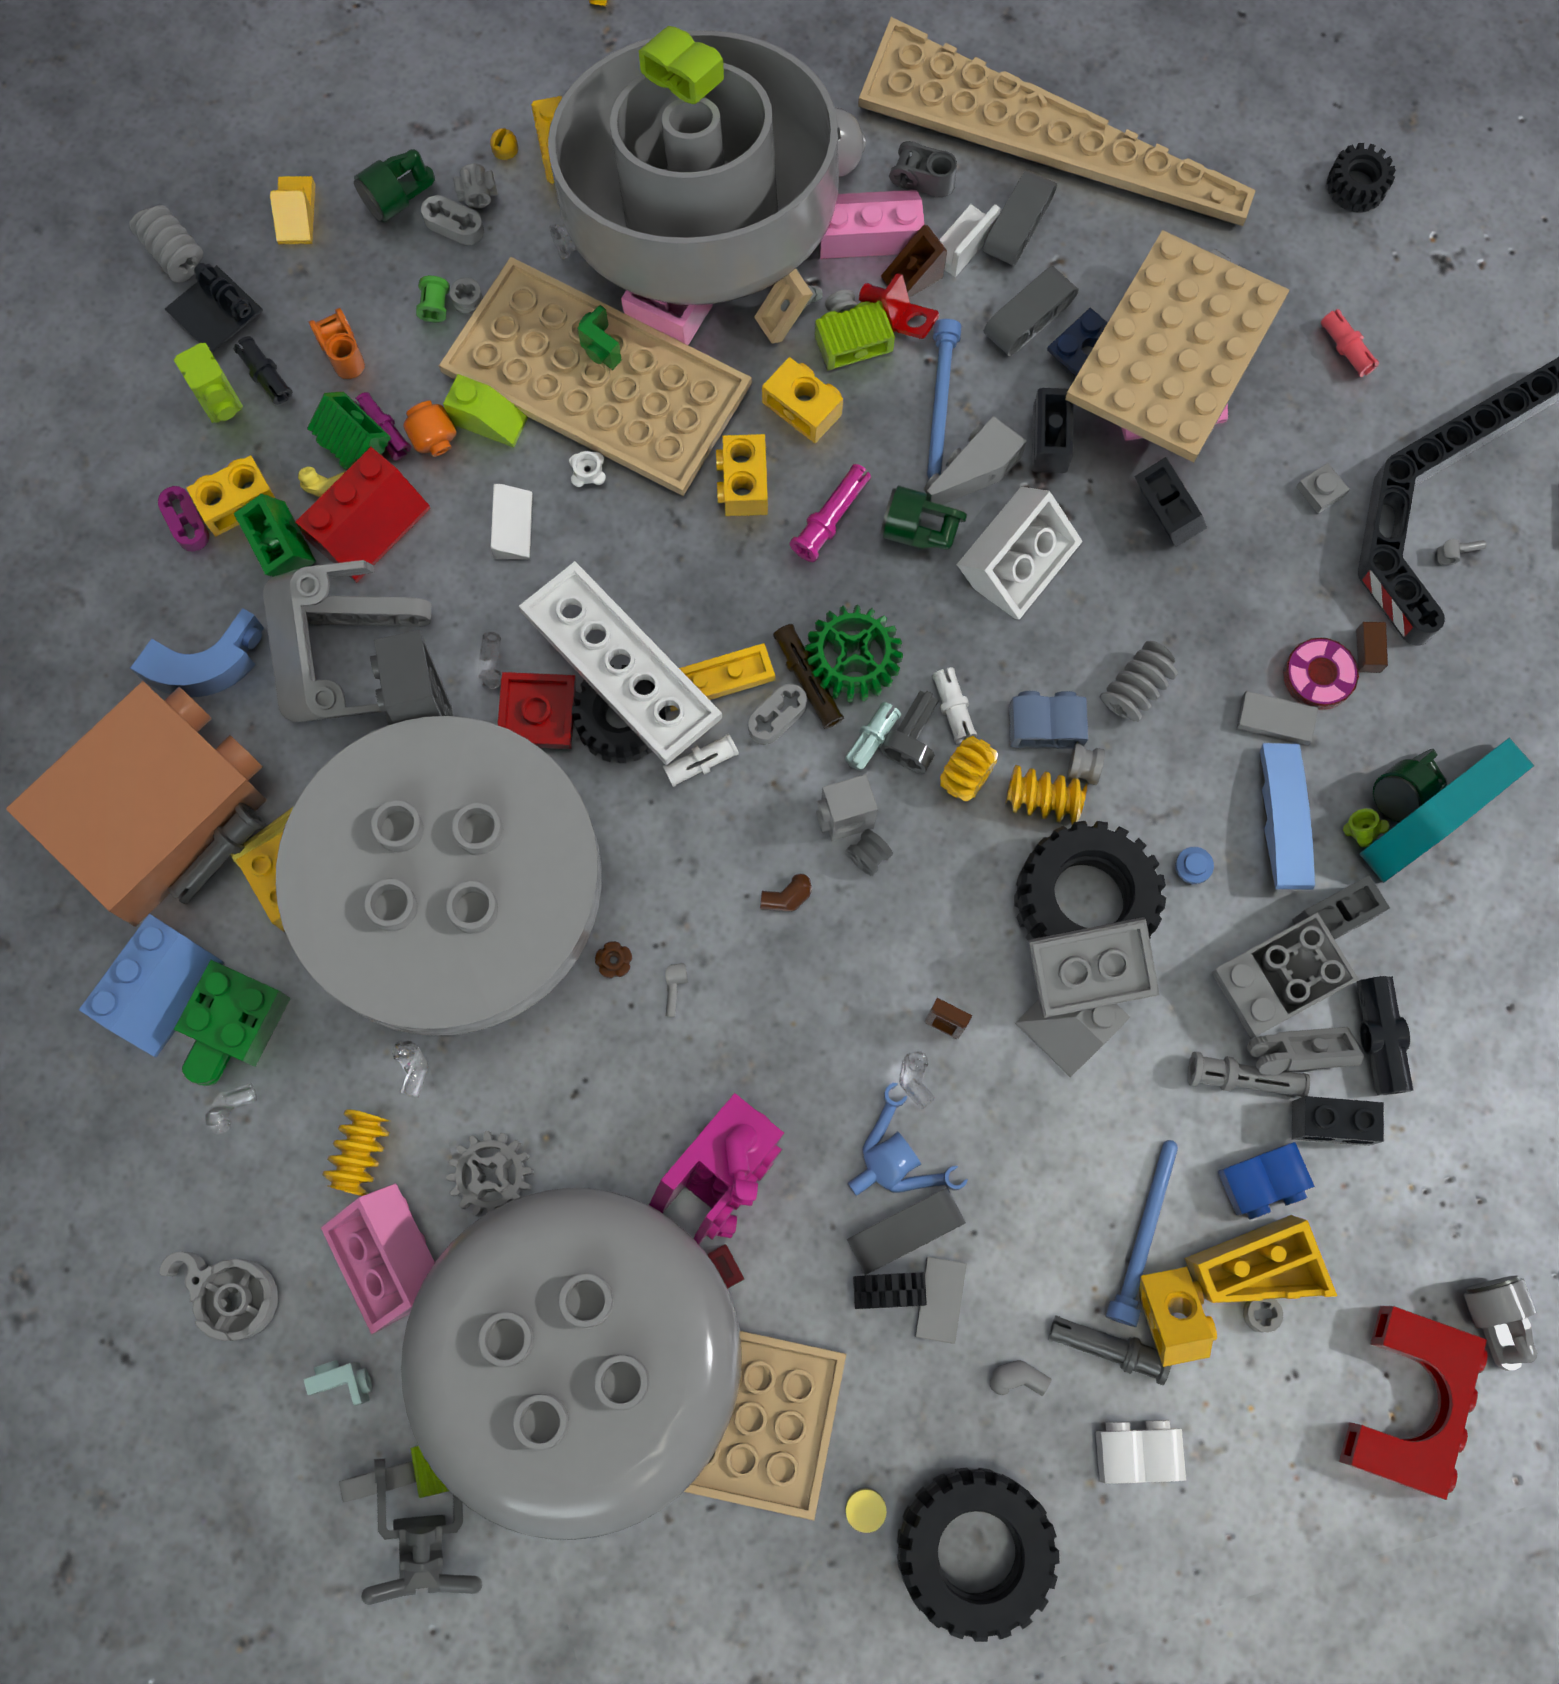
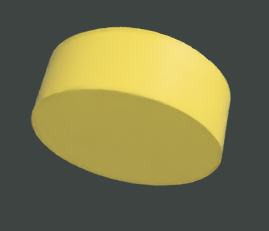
M863 1488L856 1490L849 1496L845 1506L849 1524L859 1532H874L885 1521L887 1513L885 1502L880 1494L872 1489Z

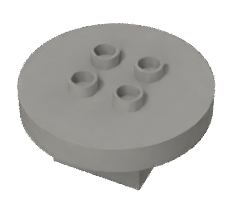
M431 716L405 720L373 731L348 745L316 773L301 793L285 824L276 862L275 885L278 909L289 943L312 978L329 994L359 1015L385 1027L411 1034L442 1036L475 1032L507 1021L536 1004L566 976L585 947L595 923L601 895L602 866L596 834L583 800L570 778L549 755L528 739L490 722L466 717Z

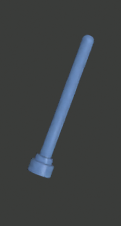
M940 319L934 323L933 339L936 341L939 351L927 469L929 479L935 473L941 475L952 351L961 339L962 328L961 323L953 319Z
M1167 1140L1162 1145L1120 1295L1116 1294L1114 1301L1109 1302L1106 1313L1107 1318L1133 1327H1137L1141 1313L1137 1309L1139 1302L1136 1300L1140 1286V1277L1144 1272L1178 1151V1146L1173 1140Z

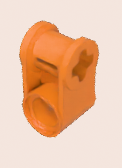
M341 308L335 309V314L320 321H309V325L322 351H325L336 374L343 379L358 377L364 370L365 362Z

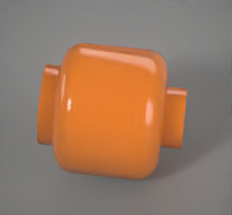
M424 401L406 412L407 418L404 421L403 427L417 452L421 454L431 452L433 457H437L452 448L450 442L455 438L457 431L442 405L432 404L431 401Z

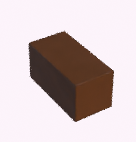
M1362 622L1356 629L1358 672L1381 673L1388 666L1386 622Z

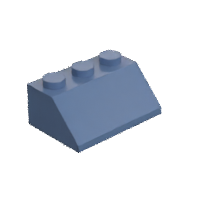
M148 914L80 1007L79 1011L148 1054L157 1057L175 1032L173 1029L210 960L222 965L224 961L153 915Z

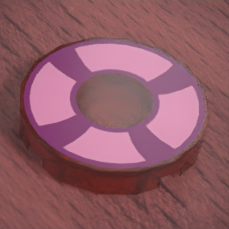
M1311 638L1300 643L1288 656L1283 669L1284 682L1291 696L1298 702L1302 701L1309 706L1318 708V710L1332 709L1344 703L1356 689L1359 679L1358 664L1351 651L1340 642L1328 638Z

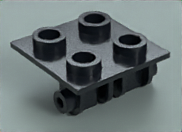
M199 263L194 268L197 282L168 305L165 311L196 341L206 343L213 353L261 313L263 309L217 265L213 267L210 264Z

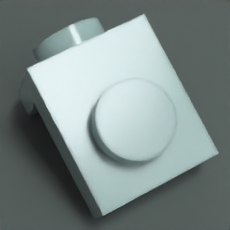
M338 1360L331 1361L315 1367V1376L303 1379L307 1395L318 1394L348 1383L354 1406L370 1401L368 1392L372 1391L371 1378L366 1368L361 1369L360 1362L349 1363L339 1367Z

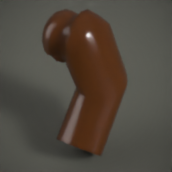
M796 874L792 877V882L782 892L762 891L760 909L787 912L797 910L811 895L812 885L810 878L805 874Z

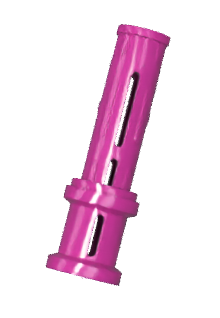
M858 464L851 466L849 472L820 511L809 515L806 520V527L798 537L791 539L789 545L799 557L809 562H815L819 557L818 551L826 540L832 539L835 536V525L871 479L869 472L862 476L866 471L863 466Z

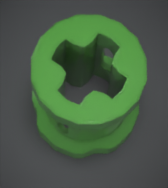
M423 276L418 283L421 297L420 303L416 306V316L426 322H443L446 320L447 312L444 308L445 296L450 291V284L447 280L438 276Z

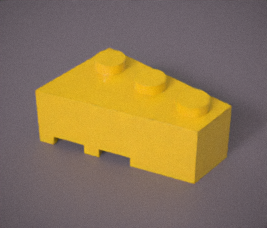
M1293 1215L1184 1258L1192 1280L1199 1282L1204 1299L1212 1303L1261 1301L1272 1298L1298 1299L1309 1296H1337L1308 1220Z

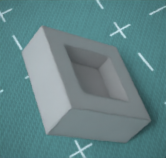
M1329 463L1302 479L1296 486L1318 514L1346 496L1350 490Z

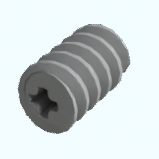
M159 205L150 209L140 210L129 221L131 232L136 235L139 242L144 245L155 261L160 264L170 279L176 283H183L189 280L195 274L194 268L203 258V250L200 245L195 244L194 238L187 233L184 226L180 225L178 219L172 215L169 208Z
M1151 640L1144 643L1142 650L1137 651L1134 655V660L1126 664L1125 671L1119 672L1115 678L1116 681L1108 685L1107 692L1100 695L1102 702L1112 712L1139 722L1142 718L1138 709L1148 711L1151 707L1147 698L1157 700L1160 694L1156 688L1166 690L1169 686L1166 678L1175 679L1178 675L1177 670L1173 666L1175 658L1164 645Z

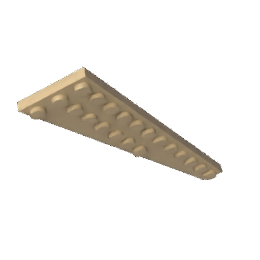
M893 17L890 18L859 96L858 107L1240 226L1244 225L1256 190L1215 170H1209L1202 164L1189 158L1181 160L1169 154V149L1158 143L1155 147L1137 139L1139 135L1128 129L1124 133L1108 125L1109 120L1032 83L1024 82L1019 77L1006 71L998 73L986 67L987 62L977 57L971 60L956 53V47L947 43L944 46L927 39L928 34Z

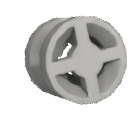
M1075 743L1069 761L1067 779L1082 778L1086 779L1089 784L1097 785L1103 768L1105 750L1096 748L1091 751L1085 749L1083 745Z

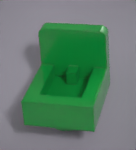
M599 305L593 312L585 314L577 329L580 345L595 363L599 365L604 363L611 370H614L622 361L619 342L604 332L609 325L607 312L603 306Z

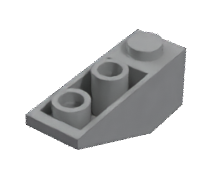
M994 416L985 425L978 424L968 438V445L963 450L960 448L956 449L946 463L947 468L941 475L935 473L924 487V491L928 494L926 501L943 505L1000 482L1022 457L1026 440Z

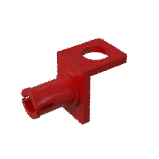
M897 273L886 289L865 283L860 290L859 301L882 302L893 332L924 339L939 318L937 310L910 303L902 274ZM915 316L926 317V322L919 327L908 326V321Z

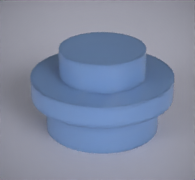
M1189 847L1178 855L1175 867L1177 874L1183 881L1190 884H1200L1212 875L1214 862L1206 850L1200 847Z

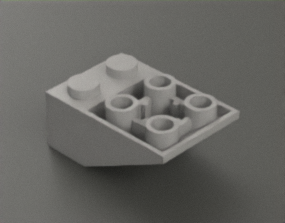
M1318 912L1217 967L1212 972L1213 977L1250 1039L1359 980Z

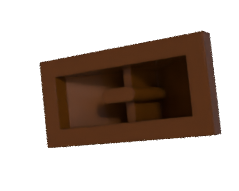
M923 225L882 273L881 278L889 285L897 273L902 274L908 297L910 298L943 278L947 249L930 227Z

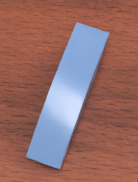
M1263 743L1260 750L1265 778L1262 794L1267 815L1264 831L1275 889L1313 890L1315 887L1313 839L1300 744Z

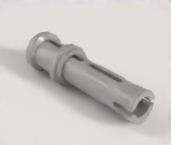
M1194 1051L1188 1066V1083L1192 1086H1197L1199 1083L1220 1086L1221 1090L1224 1091L1233 1090L1236 1086L1300 1097L1308 1096L1310 1090V1075L1307 1073L1283 1071L1278 1075H1262L1256 1066L1238 1064L1234 1057L1226 1056L1224 1060L1203 1057L1201 1052Z

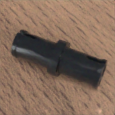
M251 336L240 339L238 343L243 349L238 344H235L233 349L250 370L249 375L252 380L260 383L273 404L280 405L286 402L288 398L283 393L291 397L293 392L276 371L277 365L272 359L266 358Z

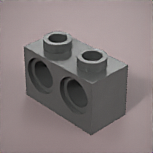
M1369 875L1307 908L1292 920L1296 925L1318 912L1335 940L1390 909Z

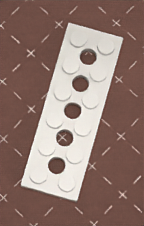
M575 561L519 605L520 612L665 765L669 764L722 719V712ZM568 605H577L582 609L580 615L575 618H566L561 613ZM592 630H601L606 634L605 639L597 644L589 643L585 638ZM616 655H625L630 659L629 665L623 669L613 668L610 665V661ZM649 680L655 685V688L650 694L641 695L634 690L635 685L639 681ZM665 706H674L680 711L679 716L672 721L663 720L658 714Z

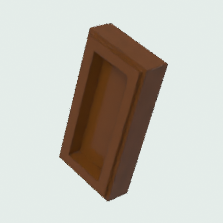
M937 997L925 1022L927 1025L954 1039H959L973 1015Z

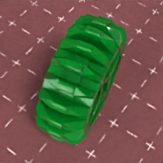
M858 604L854 607L853 613H848L843 605L840 607L838 617L829 610L826 613L827 622L818 619L815 622L817 631H810L808 633L810 644L805 645V651L807 650L813 654L807 659L808 664L815 665L816 668L812 673L814 677H822L823 680L820 684L822 688H834L832 695L834 699H838L841 692L847 693L846 699L849 703L853 701L854 694H859L860 699L865 702L868 700L869 690L878 697L882 692L881 685L889 688L893 682L891 676H898L900 667L897 663L902 662L903 653L898 651L902 646L901 638H893L897 630L895 625L885 627L887 623L885 615L877 620L874 619L875 610L873 608L869 609L865 615L861 614V608ZM858 631L860 633L856 635H848L845 632ZM873 640L878 643L883 653V661L880 665L874 661V656L868 651ZM828 642L834 646L833 651L839 656L833 668L829 665L824 655V649ZM856 650H857V651L860 650V656H859L858 654H853V653H855ZM847 652L853 654L851 657L848 656L847 658ZM850 672H859L864 676L851 677L846 675Z

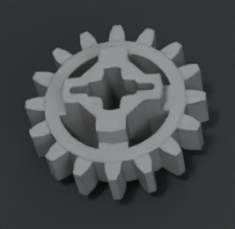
M485 1131L483 1141L481 1142L474 1135L469 1136L471 1146L468 1149L461 1145L456 1147L461 1154L460 1159H449L448 1163L456 1167V1172L446 1175V1180L456 1182L457 1184L450 1191V1195L454 1197L463 1196L459 1207L462 1209H466L473 1204L472 1215L479 1217L484 1208L489 1213L505 1203L522 1197L519 1194L521 1189L531 1190L532 1188L529 1183L524 1181V1178L534 1174V1169L524 1167L523 1165L530 1158V1155L527 1152L517 1153L521 1146V1143L517 1140L506 1145L508 1135L501 1132L495 1141L492 1133ZM485 1149H500L493 1157H482L478 1154V1152ZM512 1161L516 1170L514 1184L509 1181L508 1168L513 1164ZM478 1164L492 1169L497 1166L494 1173L502 1183V1186L488 1180L483 1183L486 1175ZM467 1165L471 1168L472 1181L468 1185H466L465 1181ZM497 1191L503 1195V1197L494 1201L479 1200L488 1192Z

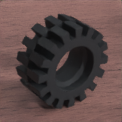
M1358 143L1356 149L1352 144L1347 146L1345 151L1342 150L1336 158L1327 178L1326 184H1330L1327 189L1328 193H1335L1332 200L1335 203L1342 200L1341 208L1345 210L1348 204L1352 205L1351 212H1358L1361 206L1363 212L1369 211L1371 206L1373 208L1379 206L1394 182L1395 176L1393 175L1396 171L1395 166H1390L1393 162L1391 156L1383 158L1386 153L1385 150L1381 148L1378 153L1375 152L1376 145L1370 144L1368 149H1364V143ZM1349 172H1363L1371 178L1373 183H1358L1352 179Z
M925 1272L853 1276L855 1309L927 1305Z

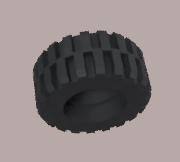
M1086 821L1074 822L1069 829L1063 825L1053 830L1052 834L1048 838L1044 837L1036 845L1032 853H1030L1016 882L1018 887L1014 895V906L1019 908V914L1016 918L1020 928L1025 927L1028 931L1025 938L1031 940L1086 929V927L1071 921L1062 912L1057 903L1054 888L1058 877L1067 868L1087 865L1107 873L1120 889L1123 909L1119 918L1114 923L1144 917L1147 922L1150 939V936L1157 930L1162 920L1160 913L1165 909L1166 897L1161 895V891L1166 886L1164 875L1156 874L1155 869L1160 864L1155 855L1147 857L1143 852L1147 845L1140 838L1135 842L1126 837L1129 833L1128 830L1120 826L1115 832L1108 830V822L1096 821L1093 826H1087Z
M967 1467L955 1469L954 1473L948 1475L943 1473L933 1478L934 1482L926 1488L922 1487L915 1494L917 1498L911 1506L907 1505L902 1516L904 1521L901 1529H898L897 1560L903 1582L919 1611H922L937 1628L942 1627L948 1630L949 1634L954 1637L963 1639L964 1636H969L975 1642H988L989 1636L997 1635L1000 1640L1012 1636L1010 1630L1019 1625L1022 1629L1026 1628L1033 1622L1030 1619L1031 1615L1037 1609L1041 1612L1044 1610L1049 1602L1045 1598L1049 1588L1055 1589L1058 1578L1054 1574L1055 1564H1060L1059 1550L1055 1547L1054 1542L1057 1536L1053 1524L1049 1522L1046 1516L1047 1512L1040 1502L1023 1486L1004 1474L1001 1475L984 1468L969 1470ZM974 1511L989 1513L999 1518L1009 1529L1015 1544V1560L1010 1573L997 1587L983 1593H968L955 1587L943 1574L938 1558L940 1538L947 1525L956 1517Z

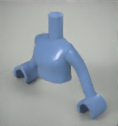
M898 1083L888 1085L884 1092L885 1106L862 1149L867 1169L848 1182L851 1190L857 1196L875 1182L893 1193L945 1185L951 1190L963 1188L967 1184L968 1179L964 1180L960 1185H953L949 1181L950 1172L959 1166H952L945 1173L914 1176L902 1180L910 1171L920 1166L921 1162L898 1131L888 1140L878 1144L883 1138L896 1108L902 1106L907 1099V1096H905L901 1101H892L889 1098V1091L894 1089Z

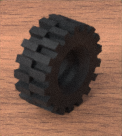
M622 665L621 669L627 667L628 665ZM583 680L580 684L582 691L581 693L576 691L573 698L575 706H572L574 723L583 745H587L593 755L601 754L602 759L611 762L613 757L617 758L618 763H626V757L631 756L636 761L641 759V752L651 753L652 750L629 726L616 728L607 722L606 713L610 706ZM642 680L635 685L634 690L638 694L647 695L654 690L655 685L649 680ZM665 707L658 714L663 720H666Z

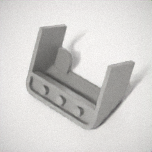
M360 560L308 566L274 576L266 582L263 589V598L278 706L281 714L286 719L293 722H307L381 713L378 704L346 707L344 691L336 682L331 680H315L305 606L316 605L325 600L330 590L329 578L375 573L374 565Z

